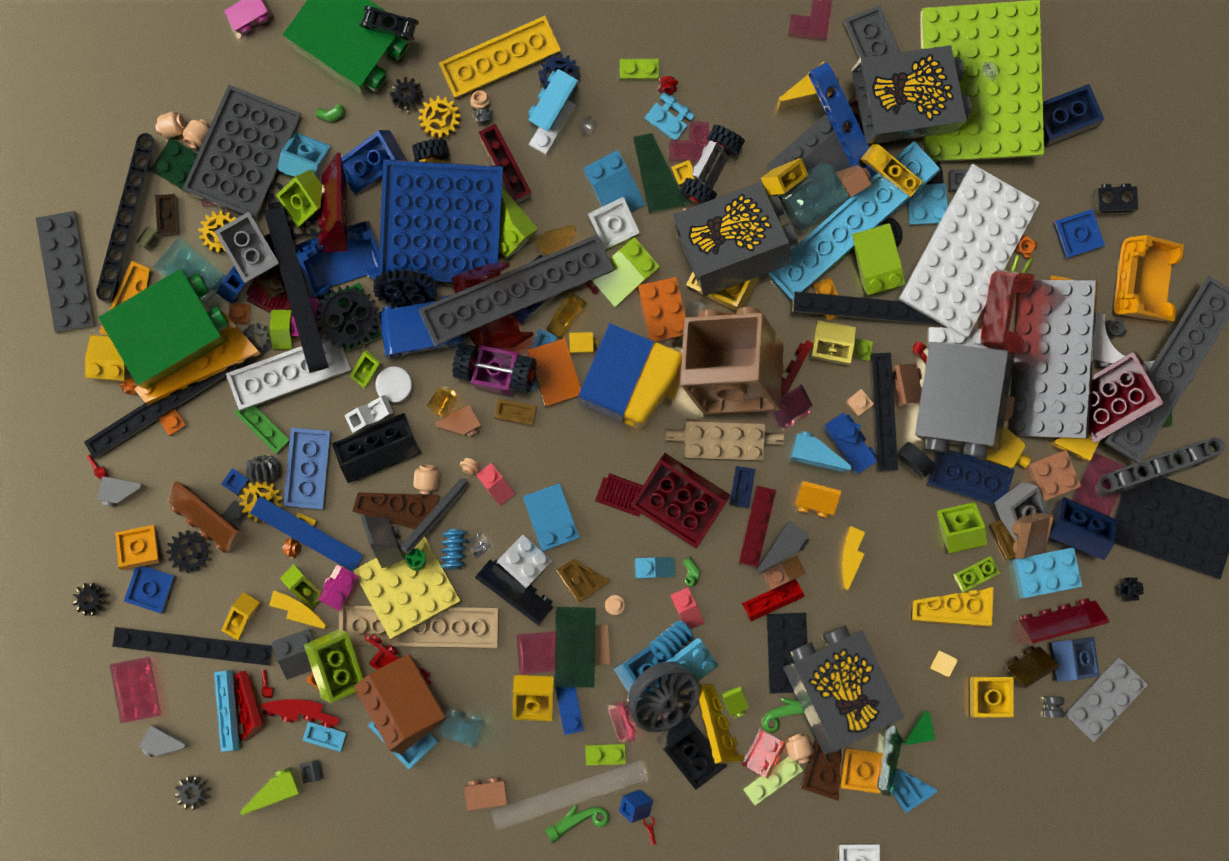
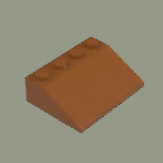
M178 481L174 482L167 501L171 504L170 509L177 515L183 514L186 517L184 521L191 527L197 526L202 530L200 534L207 540L212 538L216 542L215 546L220 551L231 553L246 534L187 485Z
M410 654L368 674L353 686L389 751L403 754L447 719Z

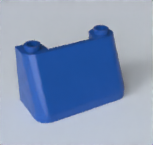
M363 221L348 226V251L324 253L323 246L319 245L318 237L296 245V255L312 298H322L325 294L328 295L332 286L365 275L376 279L378 275L379 247L370 221Z
M451 295L442 296V297H440V300H441V299H444V298H446V297H449V296H451ZM437 301L399 308L386 306L382 308L383 311L379 312L385 357L388 360L398 358L397 356L400 353L402 356L414 352L442 347L449 348V344L456 348L460 344H465L464 337L461 335L434 346L418 310Z

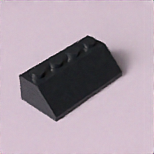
M405 413L332 443L340 469L347 483L356 481L420 453L419 446Z
M490 559L475 578L540 626L554 608L551 605L553 601L544 594L542 597L538 596L535 593L536 588L532 585L526 588L515 577L505 571L497 562V559L494 562Z

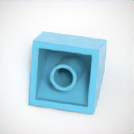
M294 132L281 151L277 170L295 177L312 169L318 178L331 145Z

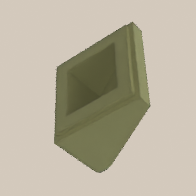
M146 227L136 242L146 250H149L159 235L153 229Z

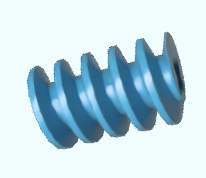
M446 529L448 532L443 533L442 536L448 538V540L442 541V544L447 546V548L441 550V552L447 554V556L441 557V560L446 562V564L440 565V567L443 569L462 570L460 567L466 565V563L460 561V559L465 558L466 555L461 553V551L467 549V547L461 545V543L467 542V539L463 538L462 535L467 534L468 531Z
M678 620V622H675L666 631L662 632L661 635L657 636L655 640H652L650 648L658 659L662 660L663 657L670 659L672 657L671 654L675 655L677 650H681L683 646H686L688 641L694 639V636L687 624Z

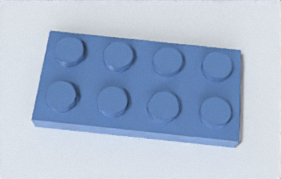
M291 428L284 507L324 510L331 431Z

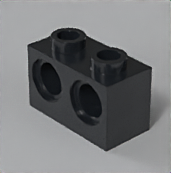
M1130 183L1120 184L1119 187H1112V184H1102L1094 191L1096 214L1135 213L1138 210L1137 186H1131ZM1103 194H1107L1110 196V203H1106L1103 201ZM1122 194H1128L1130 202L1123 201Z

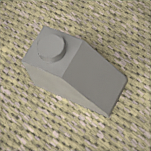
M102 476L97 500L103 501L102 505L114 507L115 504H122L143 490L144 485Z
M150 725L139 745L143 749L142 752L150 757L184 749L188 746L186 742L155 725Z

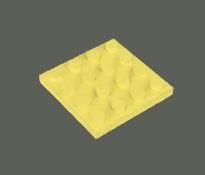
M425 537L415 547L422 550L426 558V564L421 570L414 571L408 567L405 560L406 553L403 551L404 560L381 568L377 558L353 570L354 574L359 576L357 579L390 640L461 602Z

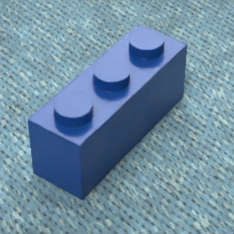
M843 412L825 424L823 428L845 461L851 465L854 474L858 475L877 462L875 459L877 454L872 447H867L864 442L866 438L860 430L855 444L836 438L842 419L854 422L849 414L846 415Z

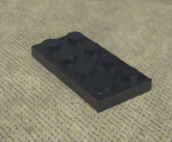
M806 613L767 614L769 693H795L783 667L794 662L790 651L808 643Z

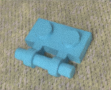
M663 92L660 96V99L665 102L663 107L655 103L644 119L676 142L687 128V125L682 120L686 117L692 121L695 114L690 111L689 107L677 102L674 96H669ZM670 107L679 112L677 117L668 111Z

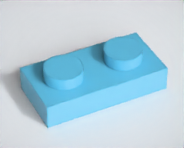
M308 721L302 741L341 752L347 732Z

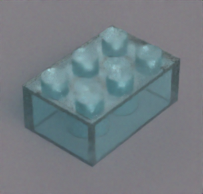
M825 162L807 172L809 176L788 192L778 195L792 225L799 230H803L849 199L833 167Z
M179 237L153 266L164 277L180 268L187 272L189 276L198 272L210 290V293L202 297L205 303L226 277Z
M457 709L445 712L447 719L441 723L438 736L474 748L479 747L487 724L483 722L484 718L471 715L469 718L464 716L465 712Z

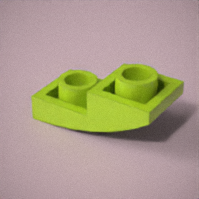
M989 556L953 576L963 593L1000 574L993 558Z

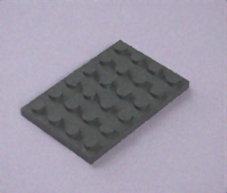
M228 84L183 186V192L241 215L250 212L253 219L256 220L276 175L281 151L293 135L301 113Z

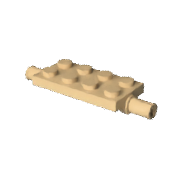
M686 418V427L683 430L666 429L665 442L678 441L685 444L684 458L763 460L764 446L766 444L784 445V433H766L765 421Z

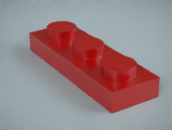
M808 340L804 344H799L795 352L798 354L796 360L790 361L786 369L789 371L786 379L782 377L781 395L783 397L786 396L813 345Z
M794 579L742 604L750 621H754L805 597L798 581Z

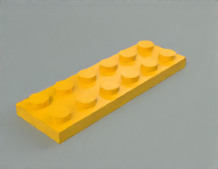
M543 16L439 62V65L454 99L545 60L546 57L549 58L552 54L556 55L561 52V49L546 16Z

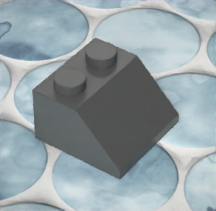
M367 515L361 516L370 546L381 568L404 560L400 548L402 542L401 540L397 541V537H400L396 526L392 527L389 519Z
M309 628L271 642L276 659L286 680L312 671L304 648V644L315 640L312 630Z

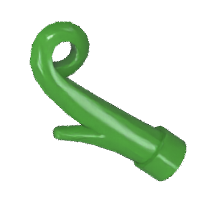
M782 698V702L788 705L768 712L762 720L763 729L768 733L777 732L780 728V722L777 717L805 714L798 700ZM770 720L775 722L773 727L768 726Z
M574 805L560 822L545 829V832L553 844L560 840L561 836L591 816L593 823L597 827L606 826L610 821L609 813L602 807H592L575 814L578 806ZM598 814L604 816L602 821L597 820Z

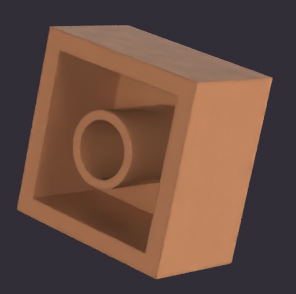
M1067 450L1027 466L1033 485L1039 487L1043 501L1081 487Z

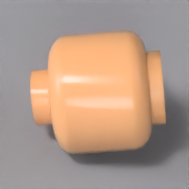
M176 111L160 115L157 119L156 130L159 135L166 139L182 135L183 130L186 128L184 116Z
M196 119L191 120L182 133L185 144L193 149L201 148L210 125L202 119L200 121Z
M423 464L414 471L413 485L416 489L420 490L421 494H431L432 491L439 488L440 472L434 465Z
M803 733L789 737V741L786 742L785 746L790 760L798 761L799 764L810 761L809 757L814 754L810 737L803 735Z

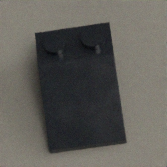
M690 716L657 739L663 750L695 790L727 767L726 763L715 764L710 742Z

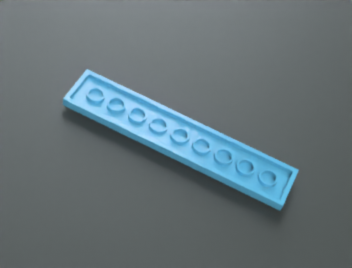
M915 141L895 157V159L923 181L914 194L941 171ZM877 173L869 180L870 186L850 197L791 250L793 264L771 271L768 275L793 301V292H805L854 248L853 233L878 227L910 197Z

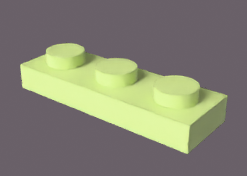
M787 756L743 788L752 803L757 805L803 770L797 761H792Z

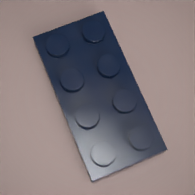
M948 450V453H936L934 459L935 467L930 473L927 485L995 505L994 502L1008 493L1015 470Z

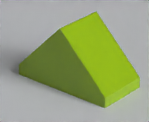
M271 310L269 330L272 349H293L292 336L290 335L292 310Z
M365 350L349 377L365 388L383 367V364Z

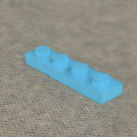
M232 670L214 672L221 752L239 750Z

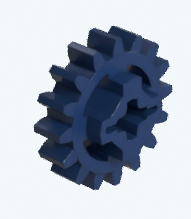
M560 53L558 58L552 54L551 60L546 57V64L541 63L540 68L542 70L538 71V75L541 76L539 82L544 83L543 88L547 89L550 83L546 77L548 69L551 73L559 69L568 75L572 71L573 78L580 79L581 77L577 73L580 71V67H574L576 60L570 62V56L568 55L566 58H563L562 53Z

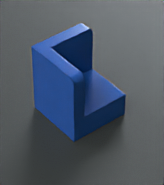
M642 790L632 792L622 797L619 812L631 823L650 816L653 800Z

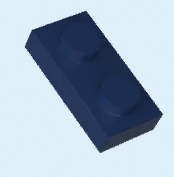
M736 466L730 505L744 508L750 507L756 469Z

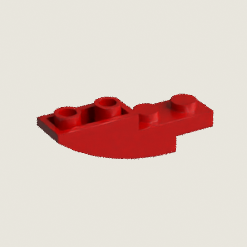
M282 699L263 703L259 706V709L263 710V714L272 717L275 714L282 716L281 720L293 723L294 720L299 721L301 714L304 715L303 719L314 722L317 719L323 721V726L332 729L333 726H339L341 718L323 712L325 704L310 700Z

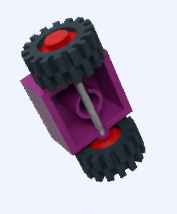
M460 344L457 347L452 365L454 378L471 381V384L476 389L513 396L514 390L524 393L531 391L535 381L534 377H536L535 371L537 370L535 358L522 356L517 352L480 345L479 350L477 346Z

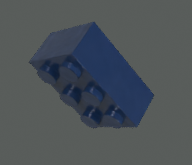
M1090 84L1043 101L1044 141L1046 146L1097 127L1104 121L1103 114Z
M1063 497L1053 513L1049 537L1072 546L1074 549L1086 552L1093 557L1105 560L1115 544L1118 520Z

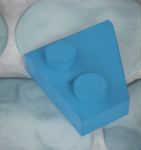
M900 768L883 779L905 813L938 792L935 788Z

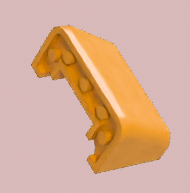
M1149 235L1126 238L1122 243L1114 312L1130 317L1175 322L1176 307L1173 303L1167 302L1172 265L1178 264L1183 259L1184 244Z

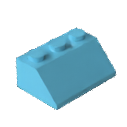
M559 69L556 72L552 71L547 80L550 82L547 89L542 88L537 97L540 101L537 106L532 105L527 114L530 116L529 121L547 132H550L579 82Z

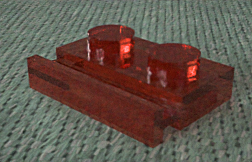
M759 730L741 765L768 779L786 743Z

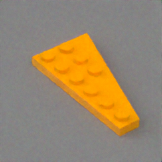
M223 312L230 325L222 331L228 341L151 387L144 389L137 386L134 390L147 405H150L170 396V393L176 390H183L196 381H203L225 371L227 367L233 364H240L245 361L244 359L251 356L255 357L261 353L227 314Z

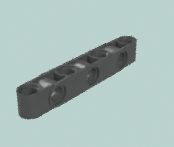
M1210 438L1118 469L1102 476L1095 485V491L1101 497H1108L1197 467L1216 459L1224 451V442L1220 438ZM1210 445L1214 446L1217 452H1213L1210 449ZM1174 458H1178L1181 464H1177ZM1138 470H1142L1146 477L1141 476ZM1102 482L1107 483L1110 489L1104 488Z

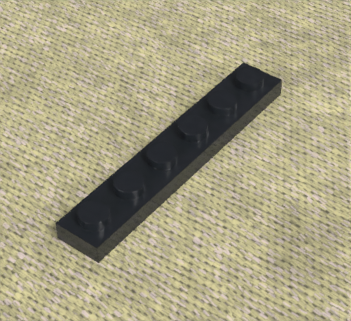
M891 352L871 353L878 472L898 471Z

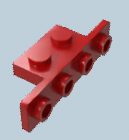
M366 633L365 640L379 649L369 662L370 666L378 670L402 658L397 654L398 650L393 646H385L381 643L382 639L374 633L372 635ZM421 667L419 671L426 683L430 685L432 680L429 676L431 674Z

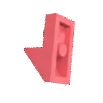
M492 463L476 474L500 506L515 495V492Z
M689 587L670 595L681 620L687 624L690 630L704 624V620Z

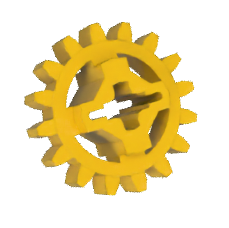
M437 96L436 101L429 98V104L423 103L425 109H419V112L423 114L418 116V120L423 121L420 127H426L425 134L431 132L432 138L436 134L440 139H442L443 134L450 137L449 132L455 133L454 126L460 125L456 121V119L461 118L460 114H456L459 108H453L454 101L452 100L448 103L447 97L440 100V97ZM438 105L445 106L447 108L442 109L439 108ZM432 109L431 115L427 117V113ZM440 114L443 120L439 121L436 115ZM452 117L450 125L447 126L448 119ZM437 126L440 127L441 130H437L432 127Z
M220 210L219 215L212 211V217L205 215L207 221H201L200 223L203 225V228L198 229L200 233H203V235L199 236L200 240H205L203 245L205 247L209 246L211 252L216 248L218 254H220L221 249L224 251L225 249L214 231L225 226V220L230 223L236 219V217L231 218L229 212L224 215L222 210ZM208 235L214 237L215 244L209 240Z
M257 481L254 486L251 482L248 483L249 489H242L245 495L239 496L243 500V502L239 503V506H244L241 513L247 512L248 516L246 519L253 517L254 523L257 522L258 518L251 515L250 511L255 505L257 497L260 496L267 501L273 499L274 505L280 508L282 506L278 503V501L282 500V497H277L276 495L279 489L274 491L272 489L274 484L272 483L270 486H267L265 481L263 484ZM258 489L267 490L268 493H262ZM251 493L252 502L247 504L248 495Z

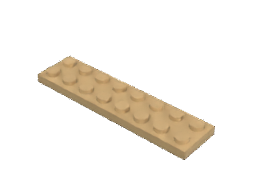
M343 605L339 611V629L347 632L352 645L374 646L365 640L366 633L370 635L374 633L382 639L381 643L385 646L498 648V608L451 607L390 640L372 606Z

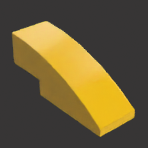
M852 526L847 531L841 555V579L844 590H849L864 556V553L857 550L865 532Z
M273 590L269 606L287 610L286 619L327 629L328 625L307 605L289 595Z

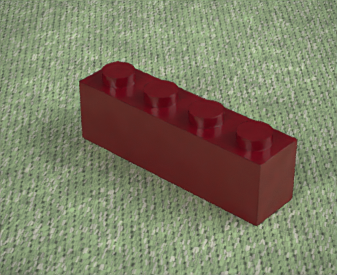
M496 123L479 131L478 138L492 165L503 166L502 184L506 192L516 204L530 198L532 192Z
M756 486L738 564L755 568L759 566L776 495V490Z

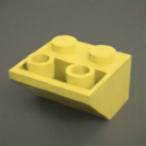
M817 320L810 359L849 366L853 354L856 327Z

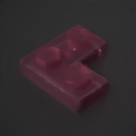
M812 0L810 17L791 14L788 35L827 40L832 0Z
M690 121L689 141L670 140L669 161L690 160L692 162H699L704 147L709 143L707 141L709 122Z

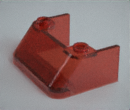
M488 263L453 276L451 282L455 294L499 276L501 271L510 267V264ZM510 317L501 318L469 332L472 342L478 348H480V345L492 348H513L534 336L533 332H520L519 324Z

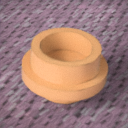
M476 91L472 94L470 103L476 109H483L489 105L490 98L484 91Z
M465 458L460 463L462 471L468 475L477 474L479 471V464L472 459Z
M612 595L607 598L605 609L609 614L618 615L624 610L625 603L620 596Z

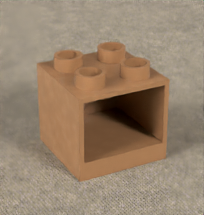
M742 307L737 309V314L722 315L721 312L716 310H702L698 313V317H689L684 320L680 385L703 414L780 410L784 344L763 313L757 308Z

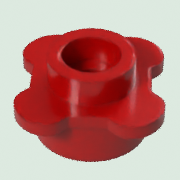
M672 76L662 77L659 81L660 87H658V91L661 93L676 92L678 80H675Z

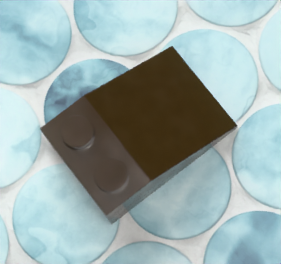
M1032 645L1023 651V656L1019 658L1014 656L1006 662L1008 665L1004 667L1009 677H1013V683L1016 688H1027L1058 669L1059 665L1041 647L1035 648Z

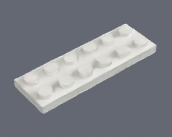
M325 338L321 339L329 368L309 373L302 346L226 373L239 411L350 372L351 368L343 347L339 349L338 342L332 346V339L325 341Z

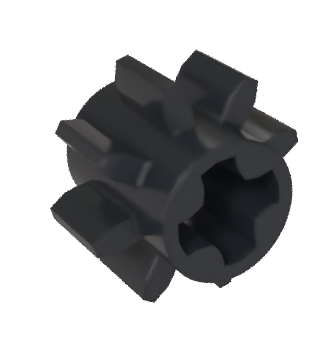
M1138 577L1123 578L1124 582L1119 584L1120 595L1125 597V601H1138L1139 596L1144 594L1143 583L1138 581Z

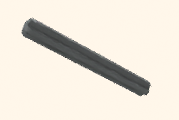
M460 478L400 546L404 553L410 554L469 487L466 479Z

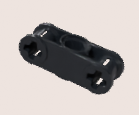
M364 6L363 10L365 12L362 22L359 23L360 27L396 36L407 41H414L416 25H419L418 20L385 12L371 6ZM386 20L395 22L390 28L384 26Z

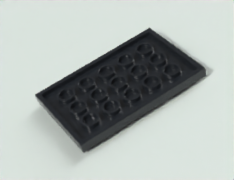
M1138 470L1141 476L1146 477L1142 470ZM1162 478L1122 492L1114 515V519L1118 520L1115 545L1216 579H1221L1229 554V499L1168 478Z

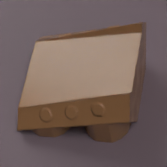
M1035 513L1021 517L1013 524V533L1017 536V541L1013 545L1016 559L1027 558L1046 551L1053 514Z

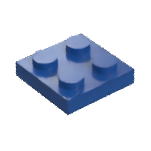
M1093 209L1054 222L1067 259L1105 246Z
M146 566L136 567L124 602L162 614L175 576Z

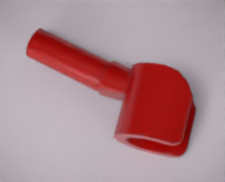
M920 341L916 342L912 351L919 355L926 363L927 356L923 353L926 346Z
M86 456L94 469V475L98 479H102V476L108 477L104 466L98 468L92 456Z
M262 670L261 694L264 698H272L273 687H267L266 670Z
M651 817L653 823L648 826L645 824L644 818L643 825L648 829L651 845H655L656 840L653 829L655 820Z

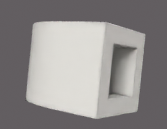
M386 395L367 405L357 407L344 416L352 433L378 424L394 412Z

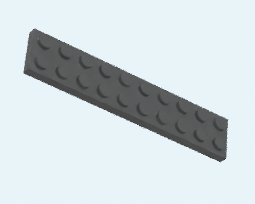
M597 234L422 307L418 312L434 346H437L608 274L614 268Z
M1210 276L1206 277L1149 369V373L1164 404L1110 434L1104 443L1134 462L1140 463L1228 321V287Z

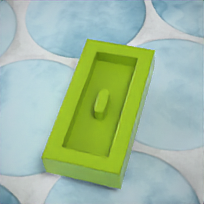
M620 59V80H659V59Z
M625 744L585 745L586 766L626 764Z

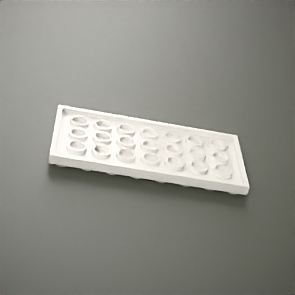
M971 164L898 299L967 338L1040 202L976 165Z

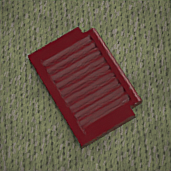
M253 279L246 292V295H248L246 301L271 313V310L291 309L287 292L270 301L257 280Z
M609 473L607 478L603 477L595 502L640 517L641 513L631 507V504L643 485Z

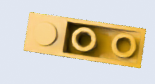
M872 144L861 158L871 169L909 197L914 194L923 182L879 144Z

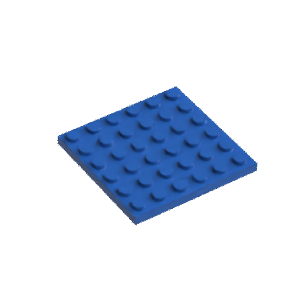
M383 160L378 276H381V272L387 273V270L393 272L394 268H397L399 271H402V268H405L406 271L413 268V272L421 270L420 274L427 273V277L432 276L433 280L438 282L480 284L496 277L503 166Z

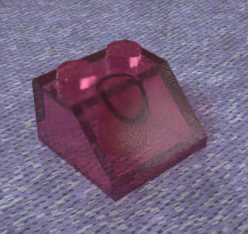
M800 384L781 397L780 410L767 412L778 429L781 427L786 429L795 423L793 419L800 416L802 419L811 413L809 409L813 405L804 387Z

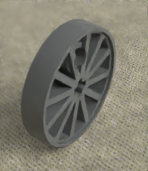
M663 662L650 667L635 680L629 690L627 708L632 719L641 729L649 732H663L674 728L690 716L696 708L701 693L699 680L688 667L678 662ZM657 678H658L659 687H657V686L653 683V681L656 680ZM649 685L654 691L645 690V688ZM678 702L684 703L680 708L677 706ZM661 713V720L657 721L658 716Z

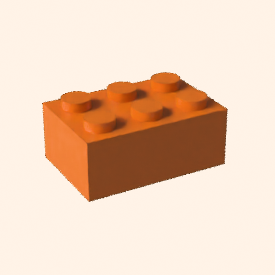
M677 277L638 285L649 340L654 341L655 344L679 338L684 333V320L686 316Z

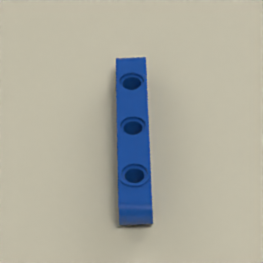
M825 62L809 71V78L852 167L859 165L862 169L866 168L871 176L869 180H871L877 173L865 163L860 165V159L869 149V145H866L865 137L831 66ZM831 87L832 94L828 97L827 91ZM848 122L849 127L844 131V124Z

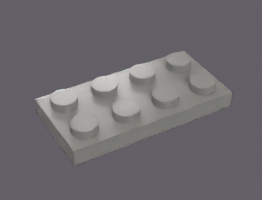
M1117 657L1064 715L1092 742H1095L1148 684L1123 660Z

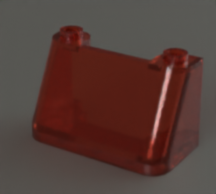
M997 270L991 274L980 340L985 347L1022 353L1023 339L1019 334L1009 331L1015 292L1026 293L1030 291L1034 282V274L1007 270Z

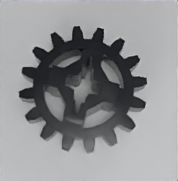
M186 530V535L178 532L179 538L173 536L174 543H168V546L171 547V550L166 551V553L171 554L168 561H174L173 568L180 566L179 572H183L185 568L187 573H191L192 568L195 572H198V566L205 567L203 561H209L206 553H210L211 550L205 548L209 545V542L203 543L205 537L200 536L198 538V532L196 531L192 535L190 530ZM189 539L187 540V543L183 545L179 544L182 540ZM197 542L201 547V553L198 552V549L196 547ZM190 548L193 553L192 555H187L184 550ZM176 551L179 552L180 560L176 557ZM198 559L194 564L188 565L191 560Z

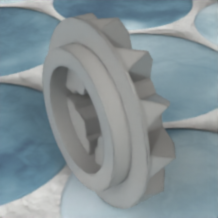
M260 323L249 325L243 331V334L247 338L251 336L253 339V332L258 336L263 335L260 338L261 346L257 342L255 343L262 354L267 352L272 346L269 328Z

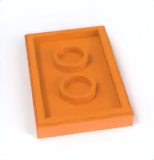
M565 338L527 350L529 357L535 358L537 362L536 380L544 406L579 395L581 387Z

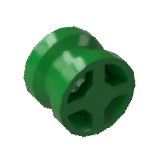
M414 548L410 554L405 556L406 563L411 570H421L426 564L424 552L418 548Z

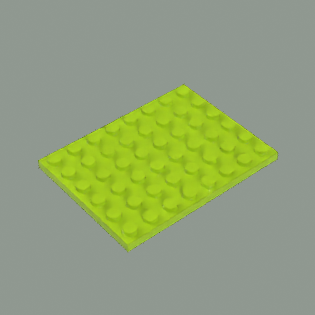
M1029 0L922 8L923 49L951 45L953 56L960 57L964 66V77L959 81L961 95L967 94L972 105L971 117L966 118L967 122L956 132L925 136L926 154L934 162L1045 156L1041 1Z

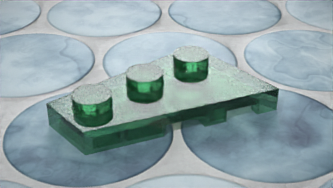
M887 726L881 776H879L877 783L879 790L885 796H891L903 739L895 726Z

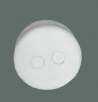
M396 366L388 367L379 373L376 379V390L379 396L386 395L390 404H399L410 397L413 390V382L410 375L404 369Z

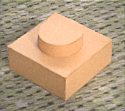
M862 389L846 401L857 416H860L874 404Z

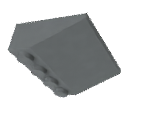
M826 114L771 160L765 168L769 172L798 158L802 159L809 176L786 193L803 213L838 184L834 173L852 167Z

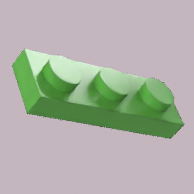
M256 406L242 411L237 409L234 412L275 454H278L290 442V439Z

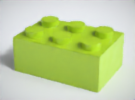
M338 629L304 644L323 700L333 703L356 692L353 686L360 682L363 676L347 632Z

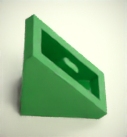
M923 710L902 743L905 745L935 740L931 715L928 710Z

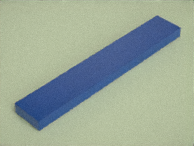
M260 496L250 511L251 515L352 572L363 557L361 553Z

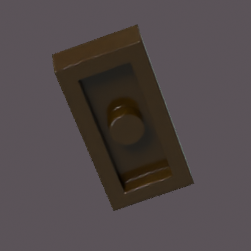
M155 195L157 234H178L176 195Z

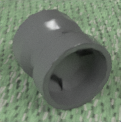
M1044 697V703L1046 704L1044 717L1064 718L1062 705L1065 703V698Z

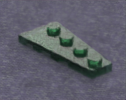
M649 133L633 137L648 213L687 206L684 197L679 193L680 189L653 134Z

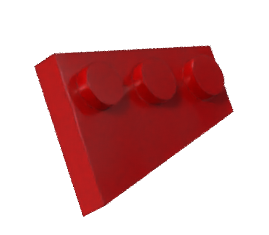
M239 671L234 676V695L236 704L240 706L239 716H237L238 724L242 723L243 734H240L241 741L249 740L262 726V716L258 712L257 699L253 695L252 682L250 677H248L247 671Z

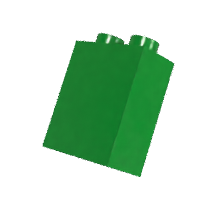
M307 0L282 34L286 43L362 96H364L369 88L376 92L388 76V72L383 67L391 56L399 60L408 49L411 41L360 27L359 23L362 22L365 12L363 10L364 6H371L385 11L370 0ZM386 20L384 26L390 28L395 22Z
M180 268L98 317L137 386L147 389L228 341L222 331L230 326L229 322L218 306L209 310L202 297L210 293V290L198 272L189 276L187 272Z

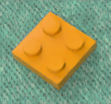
M154 525L115 532L118 567L120 570L159 563L156 528Z
M845 748L840 788L880 794L886 754Z

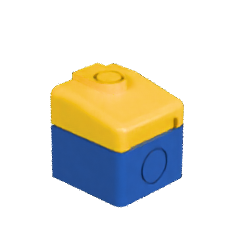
M609 323L578 395V402L580 405L620 422L625 421V424L643 429L665 398L674 401L680 387L682 353L659 343L654 344V341Z

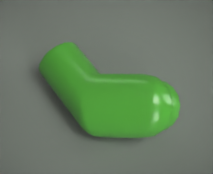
M337 104L329 111L318 108L315 117L328 122H334L342 118L345 108L340 104Z
M690 556L683 561L688 569L685 583L688 586H695L699 582L701 570Z

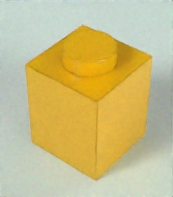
M593 332L569 333L570 355L594 354V349H597V337H593Z

